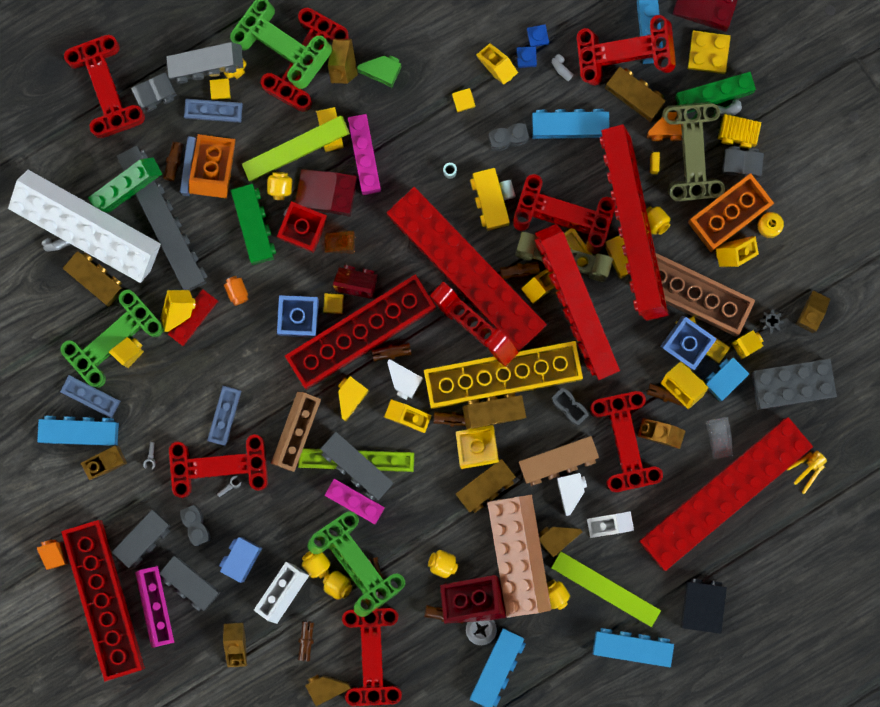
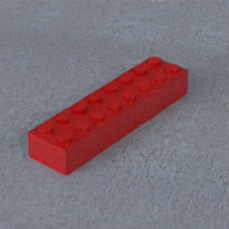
M557 224L536 232L537 239L534 242L538 251L542 255L544 254V257H541L545 268L551 272L549 275L550 281L558 290L556 292L557 298L565 307L563 312L566 319L572 324L570 329L573 336L579 342L577 346L580 353L586 359L584 363L588 371H590L592 376L595 375L598 380L619 372L620 369L564 232Z
M415 274L285 355V358L303 387L307 390L436 309V306Z
M97 520L61 531L104 682L145 669L103 521Z

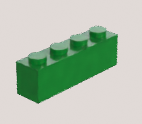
M751 72L678 92L675 99L677 105L712 102L718 105L752 95L756 88ZM691 108L687 113L694 112L695 109Z
M154 157L140 159L88 197L92 206L105 213L111 212L161 176L162 172Z
M253 184L232 189V197L251 264L256 265L274 260L273 254H276L274 243H270L268 238L271 235L269 225L264 223L263 218L266 217L264 206L260 207L258 200L261 199L259 188H255Z

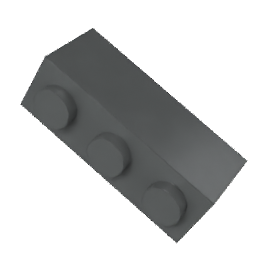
M151 510L112 553L128 568L133 566L136 568L144 560L142 556L146 552L150 553L157 546L155 542L159 538L164 539L169 534L171 525L156 510Z
M177 555L173 556L159 573L162 576L161 580L168 586L172 584L176 587V593L184 599L186 597L192 601L191 605L198 611L201 609L205 611L221 593Z

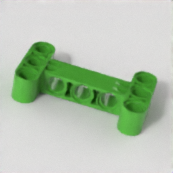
M255 0L231 32V41L240 44L242 50H247L256 39L293 63L287 77L296 88L303 89L307 87L332 52L331 45L323 36H315L305 47L269 22L275 14V9L268 0ZM324 44V47L318 50L319 46ZM309 60H313L310 65H307ZM302 75L299 80L295 81L297 76Z
M124 290L119 295V302L127 312L84 350L73 341H66L61 345L62 355L92 387L99 388L105 384L106 376L98 366L111 355L109 351L125 338H131L141 328L151 337H159L163 333L162 323L131 290ZM127 295L133 296V302L130 304H125L124 302ZM145 309V317L139 319L137 317L138 310ZM153 323H157L159 327L155 333L149 331V327ZM70 345L75 347V352L72 355L67 354V348ZM86 359L88 362L87 367L80 369L79 362ZM98 373L100 381L94 384L91 378L94 374Z
M346 512L316 532L309 540L307 546L308 550L313 554H320L328 548L332 551L364 594L354 604V611L358 616L365 617L397 595L404 587L405 579L400 574H392L385 580L382 579L350 536V533L358 525V516L354 512ZM344 520H349L352 526L345 524ZM329 530H334L337 536L331 535ZM314 540L320 541L322 546H317ZM391 581L396 582L398 588H394L391 585ZM376 592H380L383 595V599L378 598ZM361 602L366 603L368 609H363L361 607Z

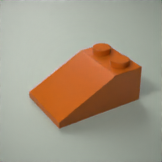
M198 134L189 178L190 194L227 198L235 139Z

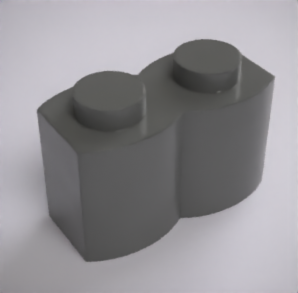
M166 72L131 88L141 110H146L147 112L156 109V105L159 103L167 104L172 102L174 97L177 96Z
M517 123L507 129L497 128L492 130L488 135L492 151H502L509 146L517 147L524 145L528 142L529 135L526 124Z
M730 146L729 149L724 151L722 174L746 177L751 173L754 178H760L762 176L764 153H760L759 149L750 148L748 151H742L740 147Z
M561 388L551 398L553 405L559 411L564 412L567 420L575 426H579L589 416L585 407L575 402L573 395L564 388Z
M192 505L181 510V520L188 528V537L194 546H199L211 541L210 531L203 523V514L199 507Z

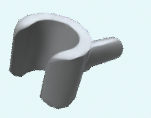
M150 442L148 459L143 463L145 469L147 468V461L152 462V469L156 466V461L153 459L154 442Z
M237 476L232 477L230 483L217 493L219 497L232 488L237 489L241 486V482L238 485L232 484V481Z

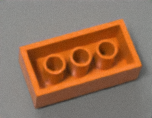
M750 173L688 221V224L708 250L712 252L769 209L774 202Z

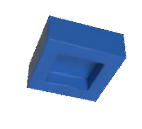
M546 24L527 28L530 47L549 44Z
M536 47L517 48L518 68L537 67Z

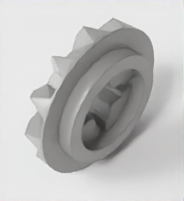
M494 620L477 621L481 626L489 625L485 629L486 637L481 633L474 635L478 629L476 622H467L466 635L472 643L486 645L495 638L497 628Z

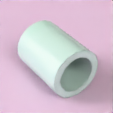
M447 163L444 165L443 173L446 178L451 179L456 176L457 168L455 164ZM451 167L454 169V172L448 174L446 169Z
M511 180L499 183L504 200L516 197Z

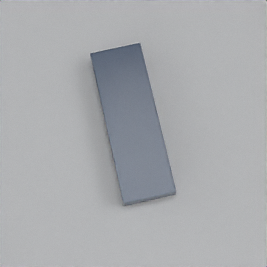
M186 99L184 118L241 123L243 103Z
M189 136L187 137L180 193L183 196L190 197L189 178L197 140L195 137Z
M68 375L60 391L110 418L113 417L121 402Z
M222 386L207 441L223 446L227 445L241 390Z

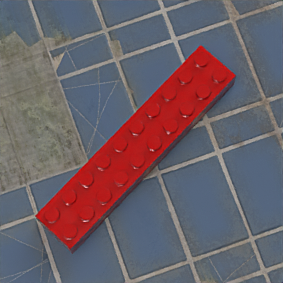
M624 124L601 130L602 137H600V143L606 152L603 158L605 165L608 166L610 171L607 173L609 184H612L613 187L611 191L612 200L617 205V208L614 209L615 216L621 224L618 227V231L625 245H622L624 256H627L628 259L626 269L628 275H631L632 281L629 282L631 292L636 297V300H633L634 308L646 321L668 316L631 135Z
M415 187L387 212L390 220L495 329L498 328L510 339L518 352L547 326Z
M789 417L784 418L639 540L640 544L660 568L666 571L812 449V444Z

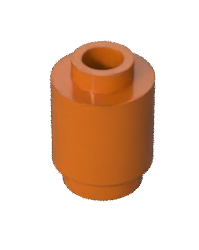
M237 276L228 278L224 287L230 302H233L234 306L248 301V292L242 278H237Z

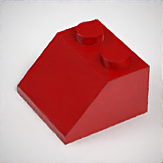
M291 201L277 238L314 253L327 215Z

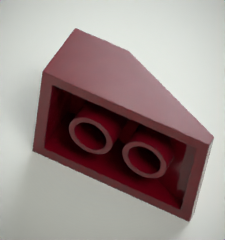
M677 0L672 15L726 32L738 0Z
M301 169L295 203L315 211L351 217L357 176Z
M344 265V268L339 267L333 281V287L335 292L373 299L377 275L372 270L363 269V272L355 271V267Z
M496 575L440 585L445 624L506 618L501 581Z

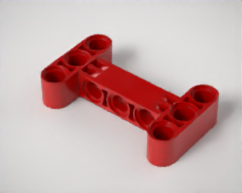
M303 8L299 12L298 18L301 26L309 30L302 43L305 47L315 36H323L330 43H333L338 33H344L346 35L344 39H349V34L345 27L310 8ZM305 15L312 16V20L309 22H305L302 19ZM321 24L329 25L326 31L319 30ZM324 44L320 45L318 50L322 49ZM309 60L307 65H310L313 60ZM293 63L289 65L282 79L272 73H266L262 76L261 85L266 93L301 112H306L311 108L312 101L309 94L296 88L287 77ZM302 75L297 76L295 81L299 80ZM267 80L275 81L272 87L265 86ZM284 89L291 90V94L289 96L285 97L281 95ZM306 98L308 102L306 105L301 106L298 104V100Z
M656 15L650 21L651 35L599 44V38L596 33L587 28L581 29L577 34V46L582 80L592 86H596L602 81V66L652 57L657 69L664 73L672 72L676 66L671 22L662 15ZM664 21L663 28L658 29V23ZM590 34V41L585 43V37ZM662 40H666L664 48L659 47ZM592 53V59L587 61L588 54ZM664 59H668L666 67L661 66ZM594 71V78L589 80V74Z
M104 35L71 47L64 53V59L71 68L87 67L104 116L92 120L89 127L93 135L100 139L138 126L145 120V114L139 106L131 105L123 108L105 60V58L117 54L120 48L119 43L112 35ZM108 42H114V46L111 49L105 48ZM96 48L94 55L90 56L87 54L89 49ZM72 55H78L77 61L70 62ZM133 112H140L137 119H131ZM121 118V124L114 126V119ZM97 125H104L103 131L95 132Z
M536 174L529 175L525 180L514 215L513 226L519 231L528 229L532 217L589 234L586 242L587 250L593 254L599 253L604 246L616 207L612 198H602L596 211L540 194L542 187L541 177ZM534 183L537 185V188H531L529 184ZM529 200L532 204L526 205L523 201ZM602 206H608L610 210L605 211L602 209ZM524 217L527 221L520 222L518 218ZM596 223H603L605 228L598 227ZM591 240L599 241L600 245H594Z
M442 282L431 293L430 297L439 309L451 320H456L487 347L502 365L506 367L519 353L502 331L498 328L495 330L460 300L457 294L445 282ZM461 310H464L463 314L457 315ZM478 321L475 327H471L473 322ZM487 333H491L487 339H484Z
M640 391L597 399L590 406V412L594 417L610 415L622 468L621 474L613 475L607 480V488L611 492H621L657 484L663 478V472L660 468L649 467L643 469L630 414V411L643 407L646 402L645 395ZM638 395L641 398V404L634 405L631 401L632 396ZM615 399H619L623 403L620 410L613 407ZM597 403L602 404L604 407V411L601 414L594 411V405ZM651 470H655L658 473L656 481L649 479L648 474ZM632 474H636L640 478L637 485L630 483V476ZM617 478L620 480L621 486L619 489L612 488V479Z
M250 435L246 440L247 454L189 459V450L186 444L182 442L172 443L169 447L173 494L180 498L188 497L192 490L191 479L238 474L249 475V484L252 489L264 490L268 485L264 439L259 435ZM254 438L260 440V446L257 449H253L250 445ZM178 445L183 447V454L180 456H176L174 453V449ZM256 457L262 460V465L259 468H254L252 465V461ZM180 464L185 467V472L182 475L176 473V467ZM258 476L264 480V484L259 488L254 485V479ZM183 483L186 485L187 491L181 495L178 493L177 487Z
M377 608L374 610L373 613L376 616V620L373 623H368L365 617L358 616L354 609L347 610L342 616V622L345 626L350 628L361 627L363 687H352L347 691L345 699L351 706L397 704L401 700L402 691L398 686H383L381 626H391L397 622L399 615L394 608ZM392 611L395 614L393 622L385 620L384 615L386 612ZM348 613L356 615L355 623L349 624L346 621ZM390 690L398 692L399 697L396 700L389 699L388 692ZM353 691L358 692L360 695V699L356 702L349 699V694ZM370 691H377L379 699L376 701L370 700L368 696Z

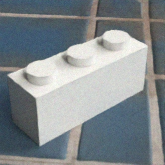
M285 562L254 611L267 621L277 624L309 575L296 565Z

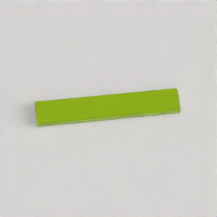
M339 116L242 163L248 180L253 181L350 133L343 116Z
M303 448L298 461V468L337 469L336 466L338 464L333 460L331 462L326 460L321 455L323 453L321 449ZM358 451L380 471L414 472V453Z
M561 551L551 567L553 570L650 627L653 626L661 612L658 608Z

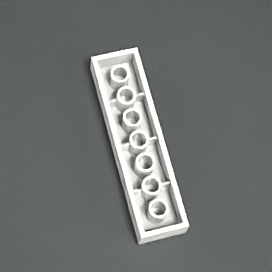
M27 170L16 181L8 207L9 210L140 283L151 272L161 245L159 242L30 170Z

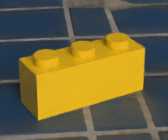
M495 168L473 173V179H470L472 190L477 191L478 197L475 198L477 208L482 210L483 215L480 216L482 227L486 226L487 231L508 226L510 222Z

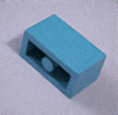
M726 358L719 365L721 369L716 374L712 372L705 379L707 381L706 385L709 387L708 390L719 402L723 401L749 375L734 358L730 360Z

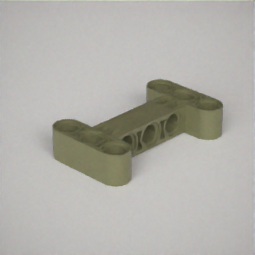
M712 102L667 106L662 113L663 119L669 124H681L685 181L672 182L668 186L669 196L675 201L720 197L725 192L724 184L716 178L706 179L703 122L718 119L720 116L719 107ZM714 107V115L708 117L706 115L707 108ZM694 108L696 111L695 116L688 118L686 115L687 111ZM671 110H675L677 113L674 120H669L667 117L668 112ZM714 183H718L720 186L717 192H711V186ZM695 185H700L701 187L698 194H692V188ZM675 187H681L682 189L681 194L678 196H674L672 193Z
M526 232L521 233L515 254L516 257L532 261V259L542 261L541 257L544 256L540 254L534 242L537 239L536 235ZM571 249L576 264L580 258H584L587 261L586 267H580L577 264L580 273L587 274L590 279L605 282L607 280L613 258L602 254L593 256Z

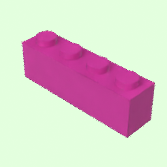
M367 114L348 117L362 195L379 193L381 188Z
M158 566L136 571L135 574L151 648L174 643Z

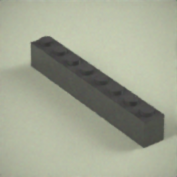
M138 146L117 155L124 171L140 159L148 158L144 149L140 150ZM154 180L137 192L136 196L183 290L192 291L207 283L205 280L207 274L203 267L199 268L196 262L199 258L194 250H190L188 246L190 240L186 233L182 234L180 230L182 224L177 216H173L171 211L174 209L169 199L165 201L162 195L165 193L161 183L157 184Z

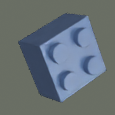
M279 295L278 336L313 338L317 336L318 297Z
M682 315L660 347L695 370L716 341V338Z
M238 537V539L232 541L229 547L231 550L229 556H224L219 566L222 567L221 573L242 583L246 580L262 547L243 537Z

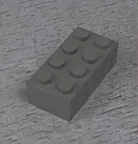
M831 359L751 372L757 410L837 397Z

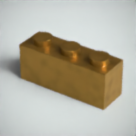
M619 67L606 84L605 89L651 122L666 101L663 99L664 96L656 90L653 92L649 89V85L642 79L637 80L633 77L634 74L629 69Z
M77 251L63 269L105 305L110 307L124 290L120 287L122 283L114 276L112 278L106 275L107 270L100 264L95 266L91 262L93 258L86 252L81 254Z
M515 393L505 394L503 399H498L497 396L488 397L486 402L479 403V399L467 401L468 405L462 407L466 429L526 418L522 395L516 396Z
M501 459L457 492L456 496L469 512L473 510L476 513L484 507L482 503L485 500L489 499V501H492L499 495L498 490L502 487L506 490L513 485V479L516 477Z

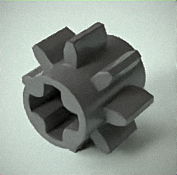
M773 309L769 315L764 312L763 316L765 318L759 320L764 326L761 330L768 329L769 334H772L774 328L776 331H780L778 325L784 323L779 318L781 313L776 315ZM771 317L772 320L776 322L772 326L769 322H767V320H769Z

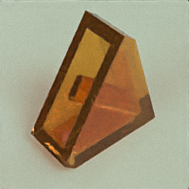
M355 232L326 233L325 253L355 254Z

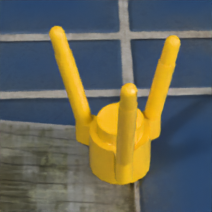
M817 450L813 454L809 452L805 457L799 459L787 469L790 470L808 460L807 464L809 467L794 481L795 485L811 470L815 471L802 490V494L806 493L820 471L825 468L823 465L827 462V459Z

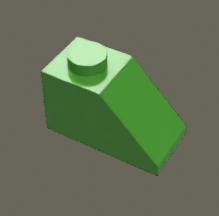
M381 56L358 65L357 71L392 88L401 70V63L393 56Z

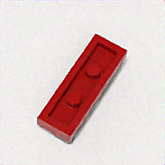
M202 289L195 298V309H192L191 317L170 330L168 335L184 346L218 303V300Z

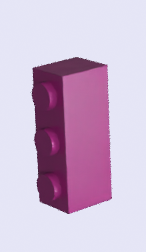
M336 479L333 480L325 494L326 497L375 525L385 507Z

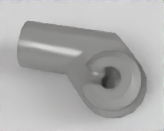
M557 54L555 58H552L551 63L557 73L566 81H569L574 74L562 64L565 61L564 57Z
M733 100L727 107L718 106L720 116L722 117L724 114L735 116L742 109L739 100Z
M50 238L42 241L43 249L47 252L57 251L71 245L63 239L53 243Z

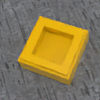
M229 79L210 80L212 100L231 98Z
M470 88L452 93L457 113L475 107Z
M653 152L650 156L651 174H658L660 152Z
M325 293L323 313L343 314L344 295Z
M716 338V341L706 355L719 364L730 347Z

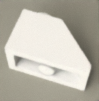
M389 359L387 363L394 388L398 391L396 395L405 400L408 397L412 399L423 378Z
M580 473L557 478L565 516L571 515L585 492L584 488L587 487L585 477H581Z
M631 511L587 519L590 538L634 531Z

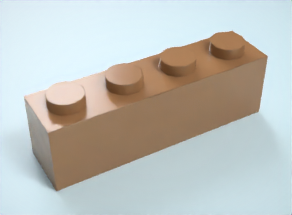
M297 392L271 464L295 472L321 399L304 392Z
M592 436L519 461L518 464L525 483H530L533 486L542 483L541 479L548 476L550 480L560 476L559 472L566 470L567 473L578 470V465L585 464V467L595 464V459H598L599 456Z

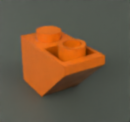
M668 112L667 114L669 120H674L677 116L676 112ZM662 117L648 131L647 138H651V141H663V138H670V141H681V124H669Z
M56 539L41 542L42 546L37 547L46 570L68 564L63 542H57Z

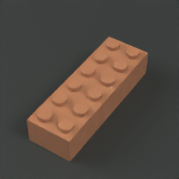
M656 253L666 304L737 337L746 322L755 300Z
M532 495L487 502L506 617L550 611L551 605Z

